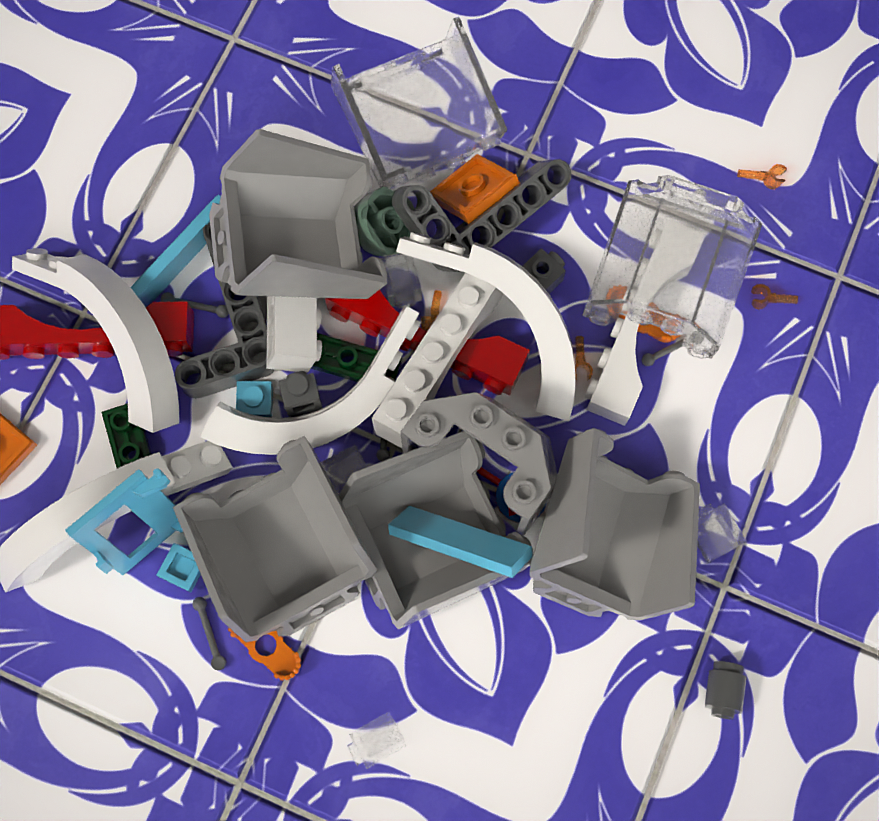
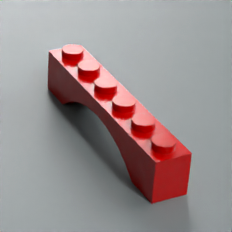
M380 290L368 299L325 298L327 310L332 317L345 323L350 320L360 325L359 328L363 332L374 337L378 335L387 337L400 314L391 306ZM419 327L411 340L404 339L399 349L415 351L427 331ZM499 335L483 339H468L450 368H452V372L462 379L470 380L473 378L484 383L483 387L494 394L502 395V393L510 396L528 361L530 350Z
M188 301L152 302L148 305L146 309L162 337L168 355L181 356L183 352H193L194 312ZM0 305V360L9 359L10 355H23L29 359H42L45 355L55 354L59 357L70 359L78 358L79 354H92L100 358L114 356V348L102 327L83 330L60 328L42 323L26 315L15 305Z

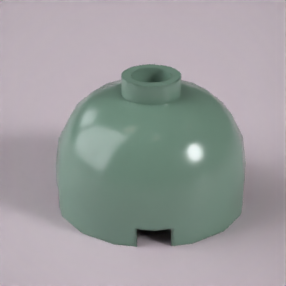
M381 187L369 192L354 206L359 245L363 250L375 256L387 257L401 254L396 252L399 239L404 236L410 237L411 234L393 208L392 197L395 191L387 189L389 187ZM407 197V205L413 210L414 206Z

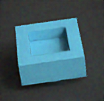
M237 381L236 409L251 415L272 418V381Z
M173 543L156 576L191 593L201 573L192 552Z

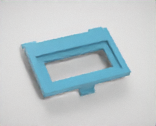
M138 469L65 530L73 540L94 554L98 559L95 565L104 573L108 574L114 569L123 576L175 531L183 532L173 509L175 504L161 491L171 481L160 469H155L153 471L154 475L150 479ZM124 504L155 531L151 537L129 555H126L95 530Z

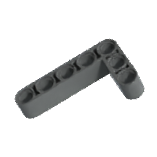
M560 159L536 163L518 178L520 182L518 186L470 224L464 221L457 228H454L430 191L422 185H409L398 188L393 194L392 205L410 233L414 232L430 237L427 234L426 227L428 222L432 220L436 225V233L431 238L430 244L444 247L445 242L456 244L465 248L464 254L470 255L472 245L474 244L472 231L475 227L480 232L478 243L492 248L563 190L570 182L571 170L569 165ZM549 168H551L554 173V178L552 182H550L547 178V172ZM525 187L528 189L530 196L527 203L522 198ZM410 192H413L417 198V205L413 210L408 207L406 200ZM500 207L505 212V219L502 224L497 219V212ZM432 263L437 269L441 271L461 272L459 270H455L449 267Z
M209 223L203 227V234L214 266L211 227ZM219 281L238 343L180 362L175 370V380L183 392L191 398H203L236 387L237 381H255L267 377L275 371L274 369H266L267 359L260 363L252 361L255 354L267 352V324L258 297L246 296L239 301L233 300L236 294L231 291V286L225 282ZM258 322V326L254 330L243 331L246 323ZM225 363H235V367L231 372L226 374L219 373L220 368ZM195 373L201 374V379L196 384H186L190 375Z

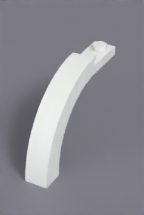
M411 232L410 237H401L396 252L479 277L502 291L517 306L529 323L535 336L541 359L542 380L535 412L570 421L575 395V360L567 326L558 307L539 281L508 256L476 242L472 245L470 255L464 254L465 248L448 242H445L444 247L430 244V237Z
M32 248L26 250V254L12 256V270L65 290L78 299L99 322L114 348L123 373L128 400V422L152 433L179 424L177 387L168 352L152 317L128 284L108 266L86 254L69 258L55 257L48 254V251L45 249Z
M404 305L363 377L350 391L334 403L318 411L301 416L270 418L239 411L220 401L199 437L235 451L277 455L285 443L297 440L303 436L306 437L312 448H315L345 435L360 425L378 408L395 383V379L386 375L385 372L387 369L394 371L403 355L399 351L401 344L405 338L411 340L420 326L421 322L416 320L419 313Z
M206 441L161 456L160 452L149 455L83 485L45 508L22 525L0 546V583L5 593L40 580L46 569L58 557L78 543L65 530L138 469L149 479L154 475L153 471L155 469H160L171 481L166 488L161 490L168 496L228 474L233 467L222 447ZM124 504L95 530L132 510Z

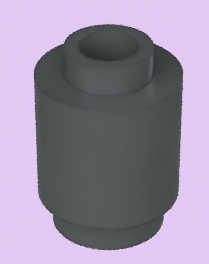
M723 661L714 662L713 670H709L704 705L706 708L711 709V716L733 720L734 714H742L747 678L743 675V666Z

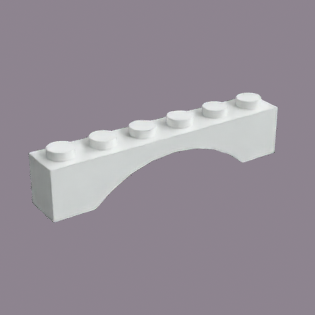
M668 219L662 231L655 229L648 248L653 249L650 260L642 259L635 276L641 279L637 289L630 288L623 304L629 310L625 319L617 318L610 336L616 338L612 350L605 347L597 367L603 369L599 381L592 378L584 396L590 400L586 410L621 425H626L643 387L637 370L635 354L636 336L641 316L647 306L660 292L688 275L706 234Z
M468 273L464 274L373 415L372 422L376 435L402 448L400 431L422 401L434 399L458 353L475 329L486 317L493 313L504 295L502 291L479 277Z

